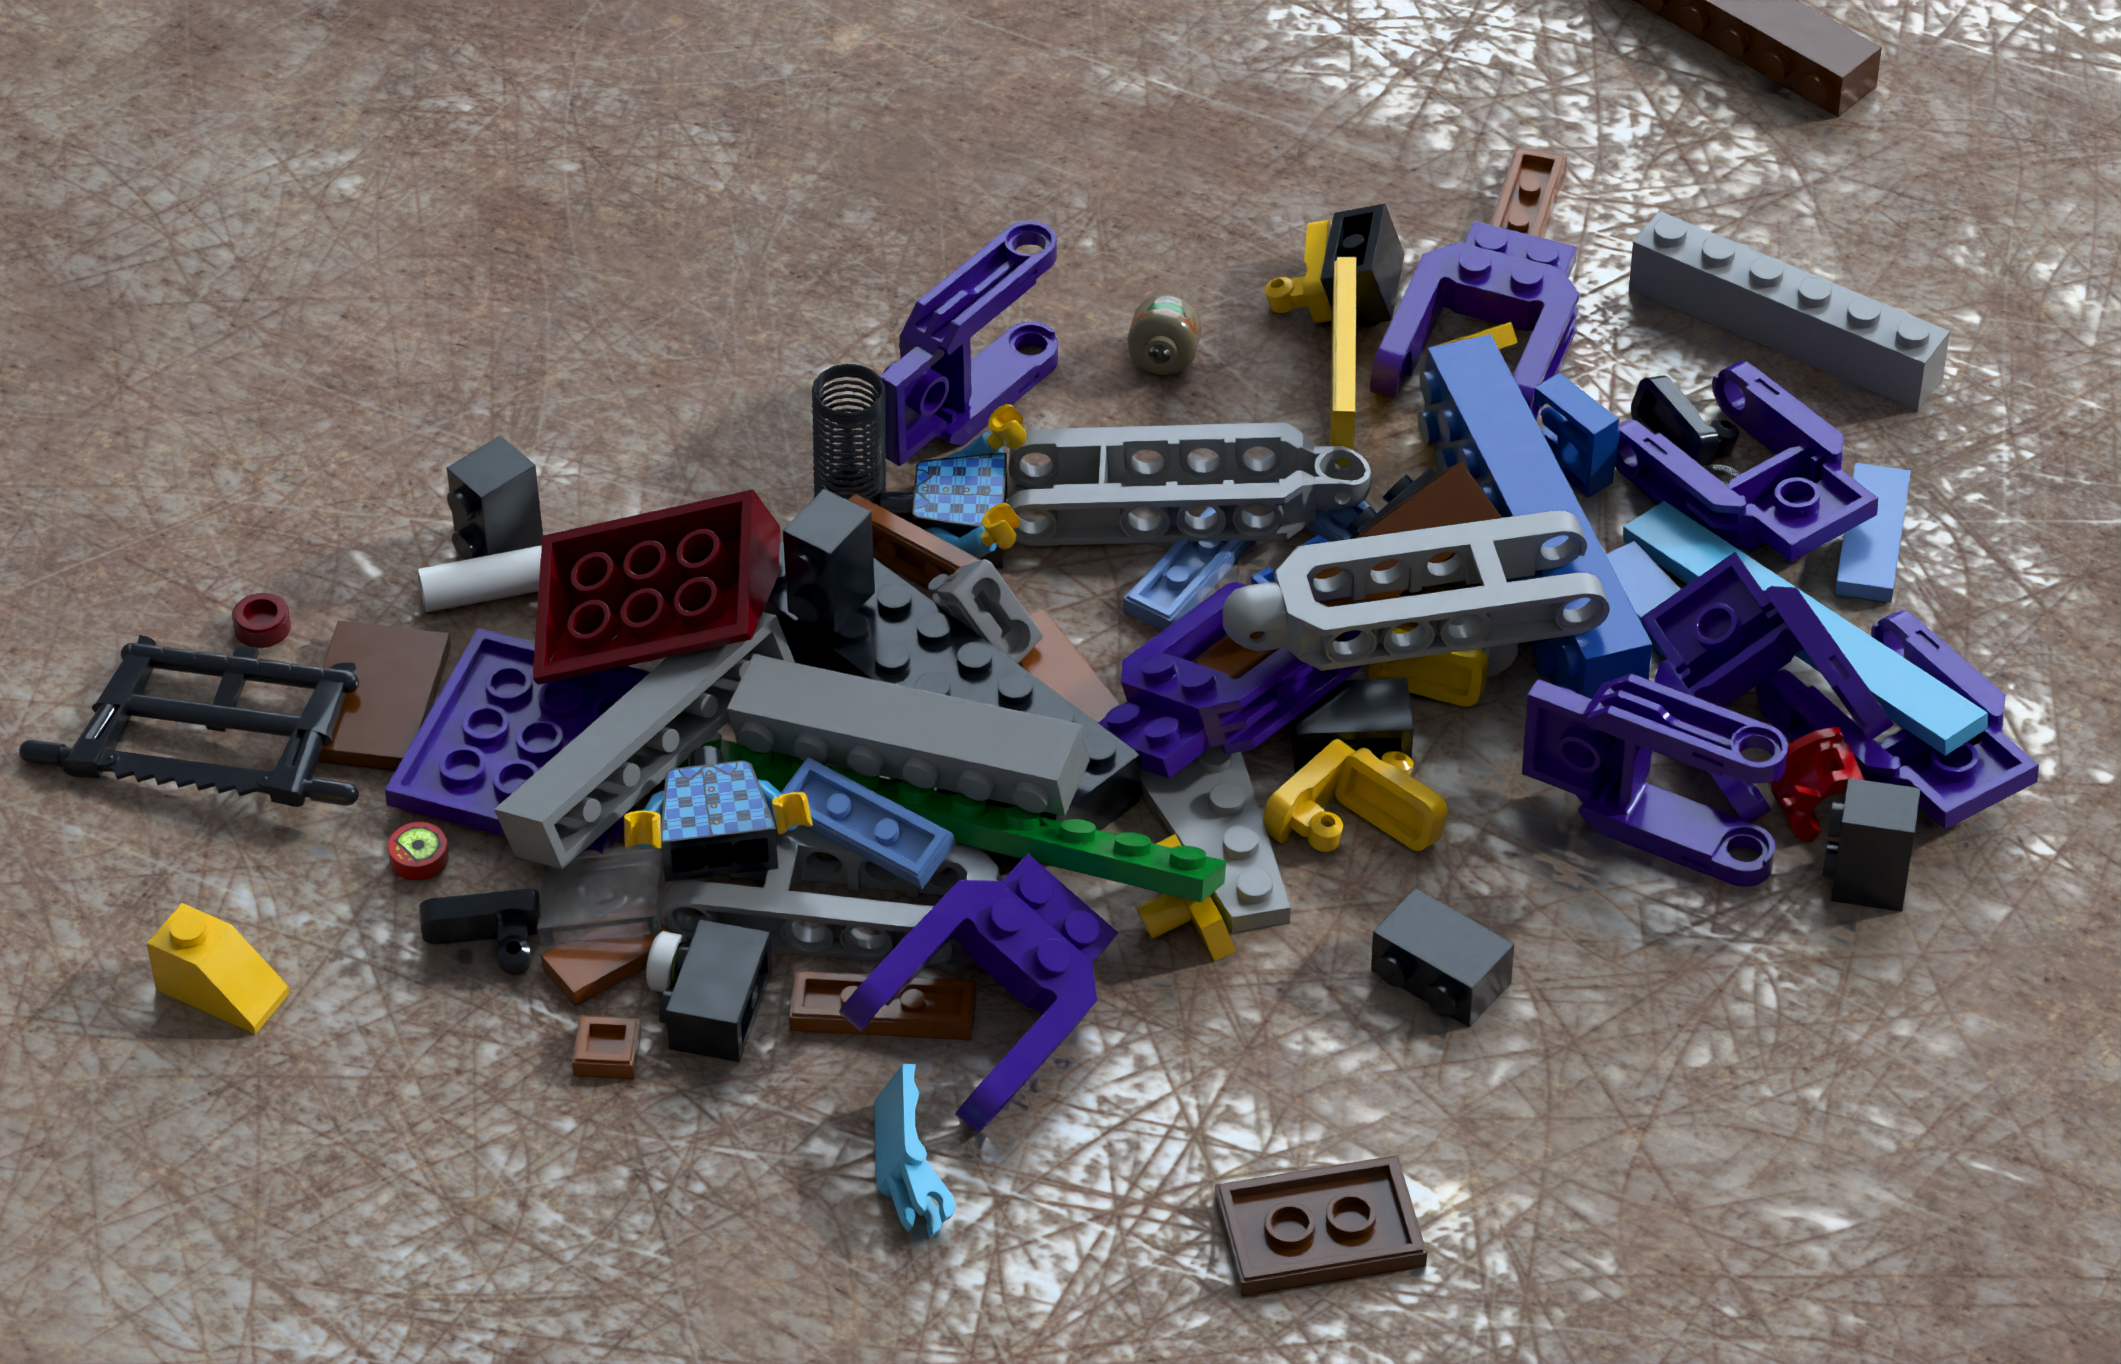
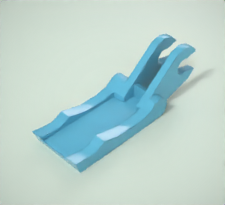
M902 1064L874 1100L877 1187L882 1194L893 1198L900 1222L908 1232L913 1227L915 1212L920 1216L923 1215L927 1220L926 1228L930 1239L938 1234L943 1222L950 1219L954 1214L956 1204L951 1192L925 1160L927 1152L918 1140L915 1128V1108L920 1094L914 1083L916 1064ZM930 1197L934 1198L938 1202L939 1209Z

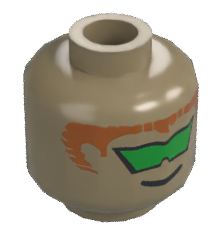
M1156 295L1145 300L1135 310L1127 337L1128 351L1135 364L1144 371L1158 376L1174 375L1183 371L1194 360L1201 336L1200 317L1192 305L1184 299L1173 295Z

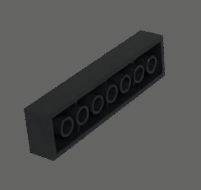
M783 540L780 542L779 574L763 612L777 616L795 663L1082 724L1090 761L1065 816L1044 811L1041 812V816L1059 821L1069 819L1086 820L1096 826V830L1101 831L1140 802V754L958 619L945 612L935 602L874 557L875 593L835 635L814 624L805 623L794 614L788 612ZM987 799L988 804L1005 808L1017 806Z

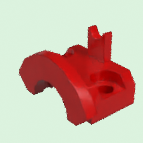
M1832 727L1813 731L1789 744L1784 775L1779 781H1770L1768 784L1775 799L1782 805L1795 838L1812 842L1821 832L1818 827L1819 821L1814 811L1815 806L1834 794L1846 792L1848 778L1864 780L1849 744L1843 742V736L1839 727Z

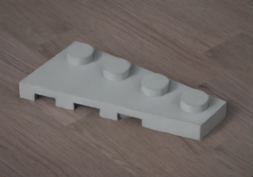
M1221 745L1211 747L1171 778H1166L1140 768V789L1144 793V802L1155 818H1161L1171 836L1176 834L1182 846L1198 847L1204 850L1208 857L1227 861L1225 883L1213 892L1210 897L1230 931L1234 933L1290 923L1291 907L1242 752L1224 754Z

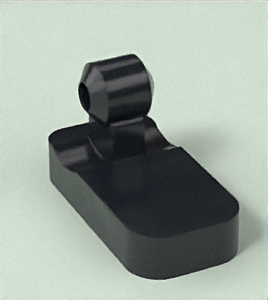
M1665 375L1643 378L1639 382L1631 403V417L1633 420L1642 424L1654 435L1662 434L1706 470L1709 469L1714 454L1726 456L1733 452L1740 434L1735 424L1727 420L1716 419L1709 426L1702 420L1696 407L1672 380Z
M519 889L427 899L419 905L421 933L425 942L430 944H447L498 939L497 955L499 965L504 972L511 975H519L530 967L532 956L528 935H536L543 931L539 891L535 889Z

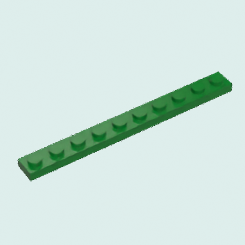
M718 732L700 746L718 748L722 751L724 762L744 760L751 763L757 779L768 781L779 792H782L804 762L798 757L772 751L765 753L753 751L736 742L723 740ZM688 758L677 768L689 767ZM822 763V765L952 832L955 842L1021 859L1029 854L1041 864L1196 902H1203L1225 883L1227 861L1208 857L1206 852L1198 847L1176 846L1171 848L1151 843V839L1148 836L1140 833L1125 832L1113 834L1096 830V826L1086 820L1069 819L1059 821L1042 817L1041 813L1028 812L1019 806L1005 808L988 804L987 800L978 801L971 799L962 793L951 795L935 791L933 787L928 789L919 788L907 781L897 782L881 778L880 775L873 777L864 776L853 769H843Z

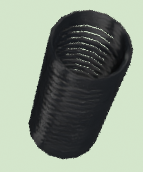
M842 364L832 366L819 374L813 382L811 391L813 402L814 498L823 489L828 490L827 488L841 492H855L871 486L868 490L857 495L863 497L873 492V494L865 499L869 501L873 499L871 502L880 506L881 492L886 491V392L883 380L874 370L862 365ZM852 377V378H859V379H861V380H863V381H866V382L870 383L873 387H871V386H869V385H867V384H865V383H863V382L852 381V380L836 381V382H832V383H830V384H828V385H826V386H824V385H825V383H827V382H829V381H831V380H834V379H836V378ZM851 384V385H858V386H861V387H863V388H865V389H868V390H870L873 394H871V393H869V392H867V391H865V390H863V389L852 388V387L836 388V389H832V390H830V391H828V392H826V393H824V392H825L826 390H828V389H830V388L836 386V385ZM851 391V392H858V393H861V394H863V395H866V396L870 397L873 401H871V400H869V399H867V398H865V397H863V396L852 395V394L837 395V396H832V397H830V398H828V399H826V400H824V399H825L826 397H828V396L834 394V393H837V392ZM851 398L861 400L871 406L852 401L837 402L828 406L826 404L837 399ZM851 405L864 408V410L852 408L833 410L832 408L837 406ZM865 483L863 486H858L854 488H842L833 485H855ZM832 492L844 499H849L853 496Z

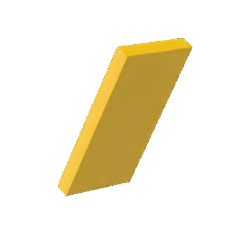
M1337 257V261H1334L1331 328L1330 446H1345L1354 450L1356 257ZM1341 458L1336 461V464L1346 467L1351 462L1346 458Z

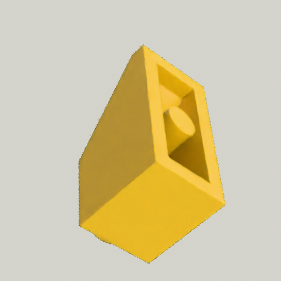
M184 903L178 906L147 942L157 991L252 1034H257L290 994L289 986L231 924Z

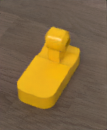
M1330 219L1307 224L1304 263L1307 269L1306 275L1292 279L1278 277L1266 284L1264 292L1273 312L1286 313L1294 308L1308 306L1314 324L1332 321V307L1320 280L1332 226Z
M1409 622L1401 624L1399 628L1396 627L1392 632L1396 634L1407 633L1415 629L1419 623ZM1472 649L1369 664L1368 675L1370 679L1407 678L1410 693L1468 707L1478 701L1485 688L1489 661L1487 655L1481 649Z
M1340 739L1333 740L1276 790L1268 799L1265 807L1263 823L1267 834L1282 844L1288 840L1291 831L1295 830L1301 836L1308 837V842L1314 849L1321 852L1335 850L1340 844L1343 823L1336 814L1325 812L1323 807L1336 797L1335 789L1346 761V756L1354 753L1355 750Z
M1360 748L1346 756V761L1335 789L1336 798L1342 805L1414 851H1422L1440 840L1448 815L1447 805L1438 793L1411 777L1414 762L1408 755L1397 751H1390L1382 756V760H1379L1369 749Z

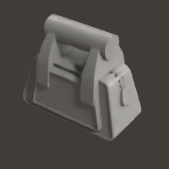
M986 559L961 566L952 575H938L928 585V589L932 593L933 602L1017 664L1025 658L1043 637L1039 628L996 568Z

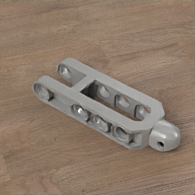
M1287 422L1033 429L1026 431V440L1021 447L1009 450L1008 471L1011 478L1017 484L1031 489L1017 492L1009 499H1006V503L1011 506L1017 516L1020 512L1027 509L1039 510L1047 516L1046 519L1040 522H1027L1020 518V526L1013 529L1016 533V542L1030 546L1170 543L1179 541V539H1190V542H1198V540H1287L1316 520V510L1347 509L1366 500L1372 483L1371 470L1363 456L1345 446H1314L1301 431ZM1260 446L1270 449L1274 454L1268 459L1255 460L1248 457L1245 452L1252 447ZM1208 448L1215 451L1218 456L1211 461L1203 462L1193 459L1189 453L1195 449ZM1148 449L1158 452L1162 458L1153 463H1144L1137 460L1133 455L1140 450ZM1036 452L1047 455L1051 461L1042 466H1033L1026 463L1022 457L1028 453ZM1346 458L1351 464L1343 467L1337 465L1336 461ZM1266 481H1278L1279 483H1266ZM1261 503L1269 506L1272 512L1258 517L1247 514L1243 509L1250 504ZM1194 505H1207L1212 507L1216 513L1210 517L1198 518L1190 515L1187 510ZM1148 506L1156 509L1160 514L1146 520L1139 519L1130 512L1136 507Z
M1550 511L1297 546L1275 571V582L1247 585L1235 589L1227 597L1223 605V628L1235 643L1246 649L1259 652L1287 648L1300 661L1324 671L1578 635L1592 631L1606 620L1610 608L1601 581L1589 573H1571L1514 582L1506 581V579L1533 576L1535 571L1565 566L1576 560L1580 555L1585 556L1587 543L1579 520L1574 514L1566 511ZM1557 536L1569 537L1558 546L1551 548L1542 546L1551 538ZM1446 551L1456 553L1447 561L1440 563L1429 562L1432 557ZM1389 559L1399 561L1390 569L1383 571L1372 570L1376 564ZM1332 567L1342 569L1337 575L1330 578H1314L1324 569ZM1466 581L1467 585L1482 583V586L1335 607H1327L1316 602L1352 597L1353 601L1365 599L1366 594L1409 589L1410 593L1419 592L1423 586ZM1580 598L1591 599L1581 608L1574 610L1564 608L1574 600ZM1466 614L1477 615L1467 624L1460 626L1450 625L1452 620ZM1409 622L1419 623L1410 632L1403 634L1392 632L1401 624ZM1351 630L1362 631L1353 640L1346 642L1335 641V638L1344 632ZM1253 632H1265L1259 639L1249 637Z
M799 825L797 828L787 830L783 834H778L776 829L777 869L730 874L731 877L763 880L765 881L764 888L681 880L671 884L666 889L659 920L671 933L685 935L689 942L693 939L699 920H706L770 932L771 951L881 963L934 906L789 891L790 884L801 885V881L805 880L847 885V890L859 891L860 887L905 891L906 896L918 897L919 893L944 896L958 880L1002 881L1004 878H999V867L982 849L956 843L940 865L950 867L957 873L945 874L935 871L924 888L921 889L816 832ZM824 852L832 854L839 860H822L815 857L812 853ZM678 907L695 908L703 912L704 915H688ZM797 920L813 921L822 925V928H806L800 925ZM866 926L875 928L882 934L867 935L858 931L855 927ZM950 939L924 968L957 971L974 960L963 952L957 940Z

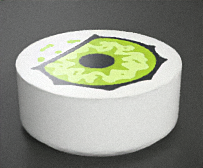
M662 931L655 937L649 952L646 969L647 984L652 991L664 993L666 987H675L678 979L676 975L677 958L682 943L687 942L685 935Z

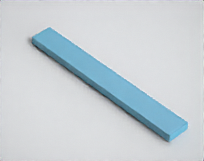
M1665 501L1623 526V541L1628 544L1635 541L1655 563L1687 584L1736 552L1762 590H1766L1770 586L1795 587ZM1798 589L1892 721L1945 756L1988 728V713ZM1801 650L1795 654L1796 657L1819 671L1806 651Z

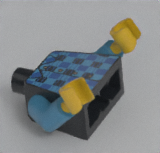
M1010 404L998 407L988 420V426L993 432L992 434L984 432L963 450L944 458L922 460L916 465L914 492L882 491L880 507L980 560L986 559L990 561L995 568L1003 569L1004 549L1012 547L1015 543L1016 533L1013 529L1020 526L1021 520L1011 506L1006 503L1008 495L1007 453H1003L1002 446L1005 445L1009 449H1016L1025 443L1026 431L1021 426L1023 416Z
M712 746L699 747L690 753L688 757L689 767L673 768L666 773L664 791L655 793L643 811L625 814V849H632L634 845L644 848L651 846L653 849L661 848L665 882L777 869L776 829L778 834H783L787 830L797 828L799 825L813 826L807 794L803 792L782 794L768 781L758 780L751 763L744 760L724 762L722 751Z

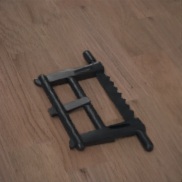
M139 635L137 643H127L122 647L120 656L123 661L97 702L92 705V710L95 714L72 748L61 743L26 740L20 745L19 754L26 762L62 767L64 772L74 777L100 778L103 772H114L117 780L134 775L137 782L155 778L157 785L175 781L178 788L195 783L198 791L216 786L219 794L236 789L239 796L253 792H262L270 795L271 802L293 807L303 806L306 798H310L313 802L342 806L353 805L359 797V791L354 784L315 778L312 781L322 748L332 744V734L346 694L353 693L359 687V678L354 673L356 666L355 663L344 662L335 664L330 668H321L271 660H257L259 655L258 648L237 645L233 655L226 656L225 654L157 646L152 638ZM154 668L222 677L213 704L142 695V692ZM246 681L314 689L301 716L236 707ZM131 716L204 725L207 730L225 732L226 729L290 737L274 771L115 751Z

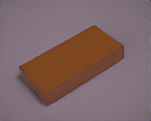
M640 901L542 954V968L576 1006L646 968L649 952L655 937L662 931H670L663 923H660V920L646 904Z

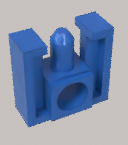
M1560 372L1536 386L1534 404L1539 408L1545 404L1551 406L1544 408L1541 412L1542 423L1545 426L1541 431L1567 481L1588 498L1612 484L1618 456L1619 419Z

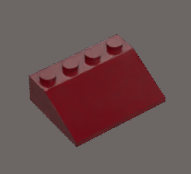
M752 489L543 535L533 664V680L536 684L549 683L752 640L779 574L780 526L755 491Z

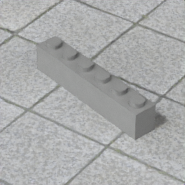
M1658 211L1633 241L1629 290L1917 411L1943 379L1950 335L1949 330L1661 211Z
M763 612L752 640L667 657L499 804L494 811L514 856L563 870L665 779L667 772L677 768L689 757L693 750L702 746L730 721L727 707L753 654L795 663L777 616Z
M753 654L727 707L737 744L744 745L753 751L761 753L772 751L798 757L803 761L809 757L820 764L826 763L853 769L864 776L873 777L881 775L907 781L919 788L928 789L935 787L962 793L978 801L990 799L1017 805L1032 813L1044 811L1065 816L1090 761L1082 724Z

